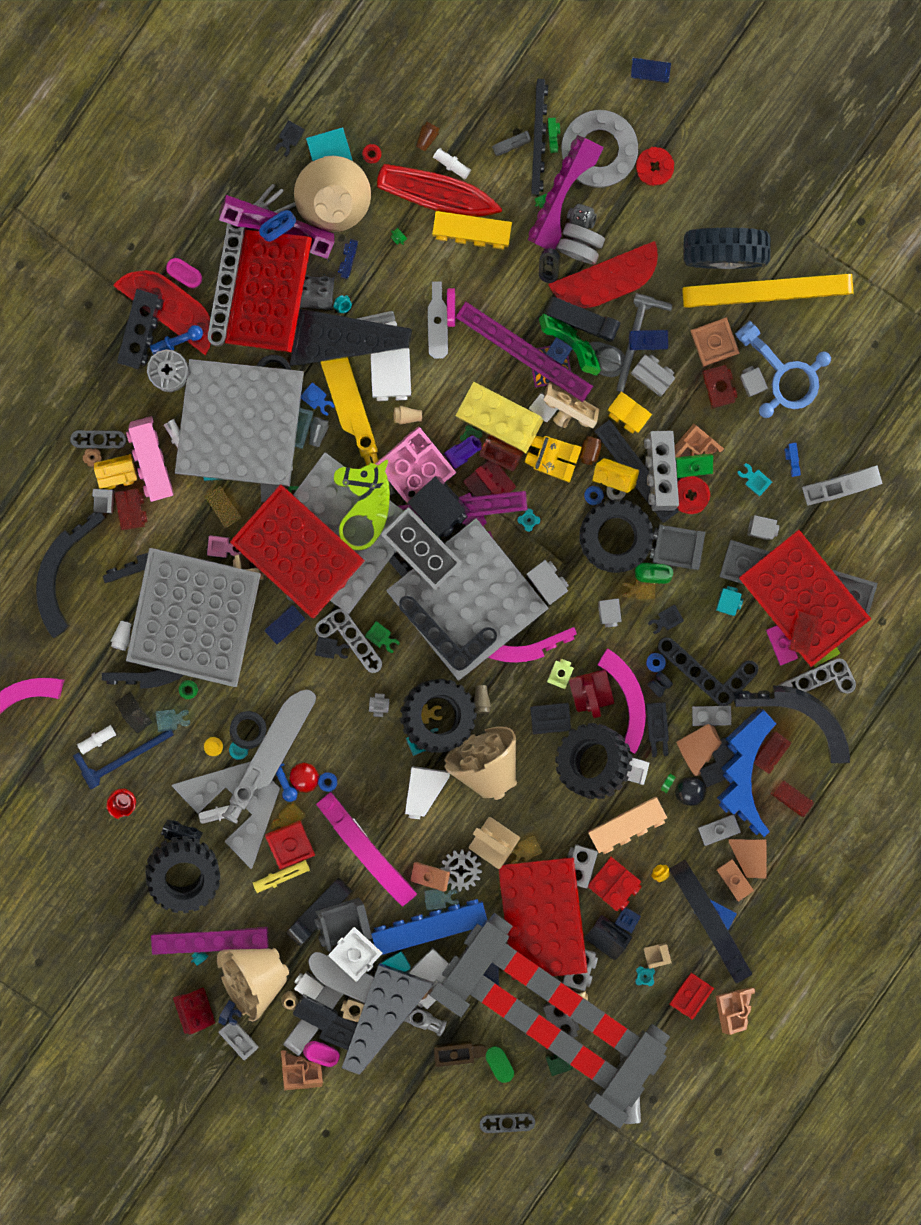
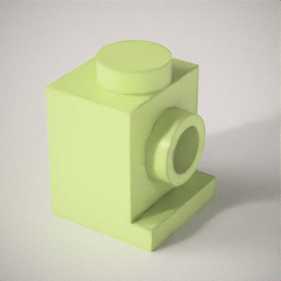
M560 659V662L555 661L547 682L565 689L574 669L570 667L571 662ZM561 669L565 671L563 677L558 676V671Z

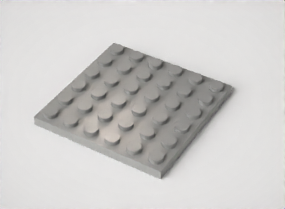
M189 359L175 474L271 485L281 484L290 487L304 372Z
M324 453L294 493V496L339 536L341 521L356 505L359 498L350 491L349 487H340L335 484L334 473L337 469L344 466L327 453ZM390 500L388 517L381 534L404 512ZM366 516L352 517L346 521L343 527L345 539L354 546L366 545L371 541L374 534L372 521ZM381 534L368 549L355 551L365 561L348 579L345 587L339 590L330 600L348 614H350L396 552Z
M477 518L445 543L463 563L436 590L415 569H412L386 590L398 606L402 597H413L460 649L482 629L491 627L496 631V641L467 668L460 671L455 670L420 632L458 681L549 609ZM405 599L402 602V607L405 610H410L413 607L412 600ZM418 613L415 616L416 623L424 624L426 616L423 613ZM434 627L430 628L428 631L429 637L436 639L439 636V630ZM491 630L484 631L483 639L485 641L493 640L494 633ZM444 642L441 645V650L444 653L451 652V643ZM472 643L469 645L468 650L471 654H477L480 647L478 644ZM462 656L456 657L454 659L455 666L463 667L465 659Z
M149 548L126 661L237 687L261 573Z

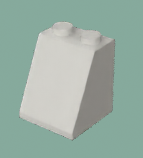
M412 766L405 814H409V818L420 819V816H425L449 779L450 773L444 770Z

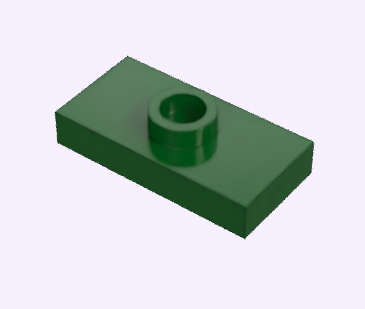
M712 454L675 458L677 478L713 474Z

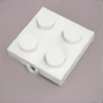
M353 927L344 938L342 937L337 942L338 945L328 957L357 982L366 971L373 967L372 964L379 958L382 952Z

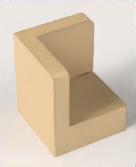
M666 942L644 948L649 969L671 963Z

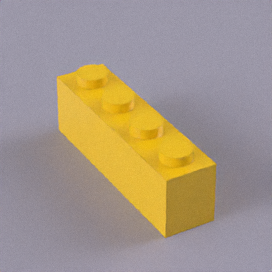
M436 211L432 235L439 241L455 239V243L466 244V241L474 242L475 246L485 247V244L493 245L494 249L504 250V247L509 246L512 222Z

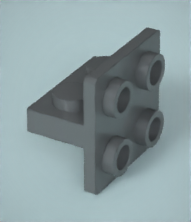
M305 275L299 308L332 310L334 278Z

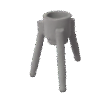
M272 184L253 205L269 210L267 206L283 193V189H280L264 203L263 200L274 188V184ZM295 202L274 212L280 213L281 211L289 210L296 206Z

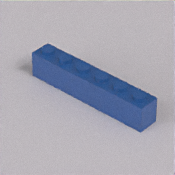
M478 899L467 901V905L462 907L456 904L449 906V910L441 912V909L431 911L430 916L423 917L421 914L411 917L412 921L404 923V920L393 922L391 927L386 928L385 925L375 927V931L371 933L374 946L383 955L472 930L476 924L481 926L487 920L483 902H478Z

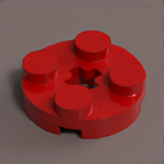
M651 147L643 151L636 162L637 175L644 184L649 186H659L667 183L674 172L672 156L666 150L657 147ZM658 162L660 170L651 171L652 166L650 164Z
M695 476L683 477L677 482L679 498L677 509L685 514L701 512L710 500L708 485L702 479ZM688 490H691L693 493H696V496L693 497V501H690V499L686 498L685 496L686 494H688Z

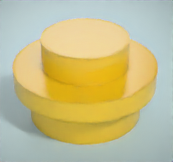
M208 738L204 743V750L209 756H217L223 750V743L219 738Z
M657 865L653 869L651 877L657 880V882L666 880L670 875L669 867L667 865Z

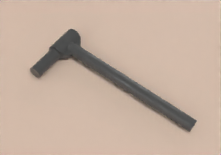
M639 293L635 294L633 303L638 309L616 391L624 392L645 309L648 310L656 307L671 311L673 304Z

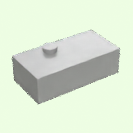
M409 507L381 534L434 590L463 563Z

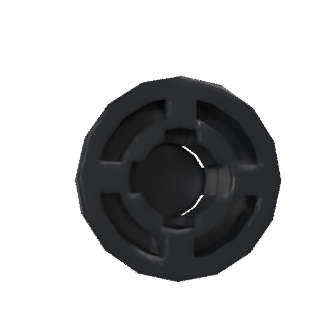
M660 671L656 678L650 681L647 686L660 698L664 695L666 689H670L673 686V683Z

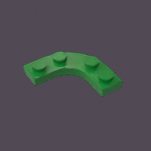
M542 314L539 318L542 332L565 341L575 351L581 370L597 376L601 369L596 354L587 340L582 341L576 335L578 331L567 323Z

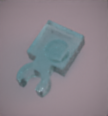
M175 709L155 712L158 732L177 730V724L182 726L190 725V720L184 721L182 719V716L189 715L188 710H183L176 715Z
M437 889L425 890L427 910L446 908L445 902L453 905L458 904L459 900H452L450 897L453 893H458L457 890H450L446 894H444V891Z

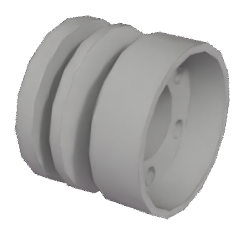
M173 350L158 351L148 362L147 374L149 380L154 386L164 392L178 391L186 385L188 363L183 356ZM167 365L173 369L169 372V375L163 372Z

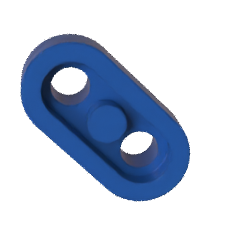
M289 210L281 211L266 221L260 227L259 233L265 241H273L295 225L296 217Z

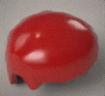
M303 762L296 764L291 769L289 779L297 791L308 793L314 791L318 786L320 775L314 766Z
M124 788L114 790L107 798L106 808L108 813L116 819L128 817L136 808L134 794Z

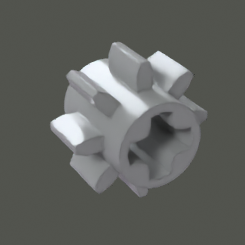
M375 693V698L370 697L369 712H374V717H383V713H388L389 699H385L384 694Z

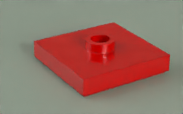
M301 820L265 834V838L280 870L315 856Z

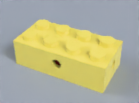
M475 382L471 385L455 415L460 420L524 453H527L544 421L536 413Z

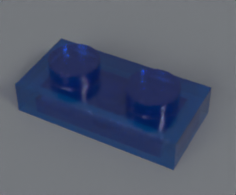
M350 239V243L345 244L343 252L346 255L345 262L340 263L338 273H341V279L349 280L358 247V241Z

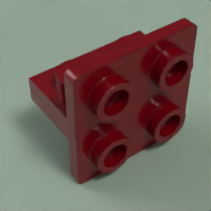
M494 458L480 466L463 481L476 497L510 493L516 488Z
M606 670L569 678L577 712L592 711L593 718L601 717L600 707L614 704Z
M204 988L173 997L184 1034L188 1033L191 1035L215 1024Z

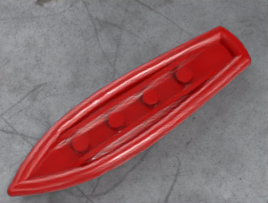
M384 164L378 174L377 187L379 189L439 212L473 217L489 216L502 212V208L485 192L471 184L449 176Z

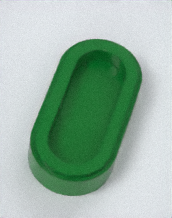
M640 563L635 568L634 575L640 582L667 584L673 578V569L665 564Z
M498 1046L490 1047L486 1053V1060L495 1077L502 1083L511 1081L514 1076V1069L503 1049Z

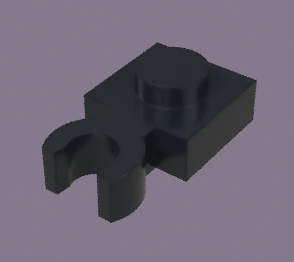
M288 120L279 135V138L283 141L277 144L275 151L278 152L281 147L286 148L284 156L287 157L290 154L289 147L291 145L297 146L305 129Z
M674 604L658 613L660 619L650 620L648 625L656 623L658 628L653 631V634H657L663 626H665L666 630H669L684 620Z
M318 637L315 656L334 659L335 654H338L339 657L347 659L348 656L343 655L341 650L343 648H350V646L347 644L337 646L338 640Z

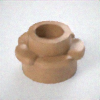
M88 448L85 450L83 461L88 466L94 467V463L102 460L98 449Z

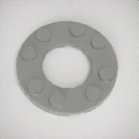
M594 110L580 115L569 125L562 140L561 151L564 160L568 156L571 143L577 135L585 138L586 135L596 130L608 131L617 140L619 147L618 156L614 162L605 167L592 166L576 179L584 185L603 188L622 181L631 172L638 156V141L633 128L623 117L606 110Z

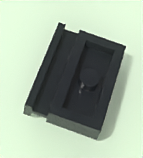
M569 703L530 706L533 734L571 730Z
M337 1015L327 1031L322 1030L319 1038L348 1050L358 1023Z

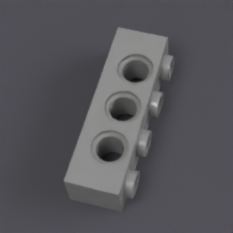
M651 431L644 439V447L648 452L646 467H649L647 485L650 486L651 492L648 496L649 505H652V511L675 510L679 506L674 434L673 431ZM656 449H660L663 452V456L658 455ZM657 467L662 468L664 470V474H660L657 471ZM658 486H663L666 493L660 492Z

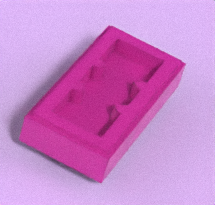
M778 626L766 630L780 666L798 659L793 644Z

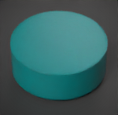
M234 743L229 747L230 755L237 760L245 758L249 749L240 748Z

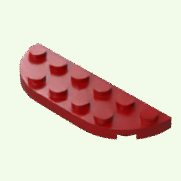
M653 241L550 283L548 286L556 298L583 309L597 307L634 292L648 282L657 265L658 252L656 243Z
M144 270L128 273L113 285L131 300H134L137 288H144L163 294V307L161 311L158 310L156 318H159L160 322L178 335L188 332V329L193 325L201 327L203 330L202 338L197 341L190 339L187 342L206 356L211 347V343L208 340L211 318L206 309L197 300L163 275L153 271ZM145 305L143 309L150 313V308Z

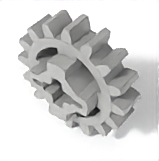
M461 849L460 854H457L453 850V856L446 855L448 861L442 860L445 867L440 869L448 871L457 877V882H455L449 876L448 884H452V890L455 886L458 887L459 891L462 890V887L469 890L468 885L476 886L474 880H480L477 873H482V870L477 869V867L481 863L475 862L477 859L476 855L470 857L471 851L464 854L463 849ZM458 858V862L454 866H449L454 859ZM465 858L473 864V867H469L465 863ZM459 865H462L464 869L469 871L459 875V872L455 870L459 869ZM473 875L469 881L464 882L466 876Z

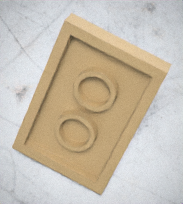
M549 381L543 400L549 407L559 409L553 421L560 427L566 428L573 417L579 420L581 425L594 428L598 420L599 409L586 401L581 402Z

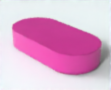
M173 258L167 263L166 270L168 274L189 288H196L201 284V273L179 258Z
M455 288L447 289L448 327H455Z
M317 1041L307 1043L303 1049L304 1056L309 1061L326 1067L336 1065L340 1058L338 1051L334 1047Z

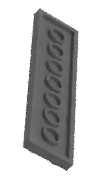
M730 540L719 577L743 584L738 577L770 551ZM832 570L869 615L878 583Z

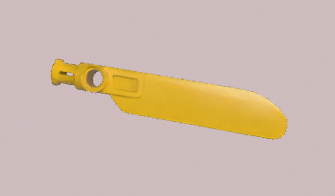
M348 358L321 362L343 430L355 436L360 455L364 458L366 466L372 463L370 457H372L373 464L379 461L377 446ZM364 438L371 440L369 447L364 448L361 446V441Z

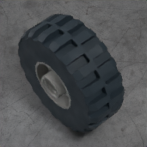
M702 228L688 230L684 235L683 260L687 266L696 268L746 269L764 267L770 262L771 237L767 231L751 228Z

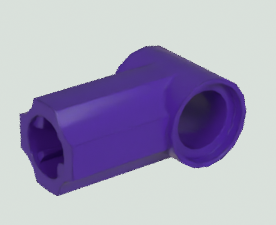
M472 435L461 444H457L446 451L444 455L452 467L456 469L467 462L468 458L480 451L482 443Z

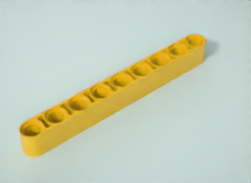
M852 274L682 288L684 307L854 294Z

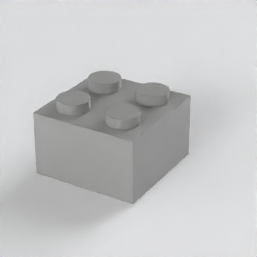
M544 560L526 575L547 604L550 605L568 592L566 587L569 585L563 577L558 578L555 574L557 569L551 561L547 563Z

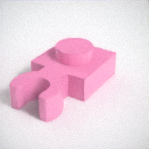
M209 536L207 555L226 558L228 552L233 556L241 554V552L234 550V546L229 543L228 537Z

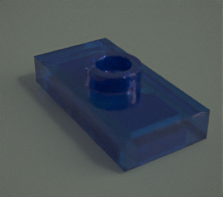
M633 58L630 78L668 83L671 63Z
M668 330L629 331L630 350L668 349Z
M292 605L264 631L278 645L306 619Z

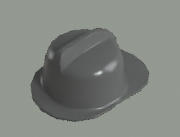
M601 342L589 343L596 354L601 369L598 374L606 377H615L621 374L625 355L621 350Z

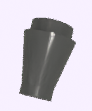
M317 417L313 418V421L310 423V445L320 447L321 441L329 428L327 420Z

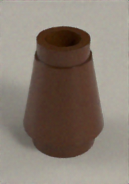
M426 121L425 125H422L416 147L426 152L427 148L439 135L438 131L440 128Z

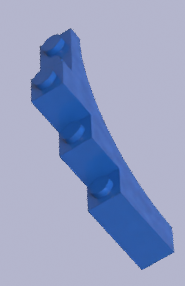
M758 708L726 738L729 742L728 748L736 755L721 768L725 772L724 778L731 785L717 799L721 802L719 806L725 813L728 811L733 815L736 813L744 822L747 820L751 824L749 828L755 835L760 834L765 837L770 831L762 822L755 808L752 796L751 775L757 751L766 735L776 723L763 709Z

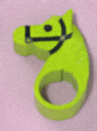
M388 460L383 461L380 465L369 463V465L361 469L341 467L334 473L335 484L340 487H349L350 491L359 498L356 505L343 518L339 527L340 538L354 551H362L372 546L385 526L390 498L389 482L385 472ZM355 516H366L372 521L373 537L369 543L363 546L351 545L343 535L344 524Z

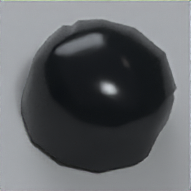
M684 777L676 784L675 795L682 804L695 806L705 799L706 787L696 777Z

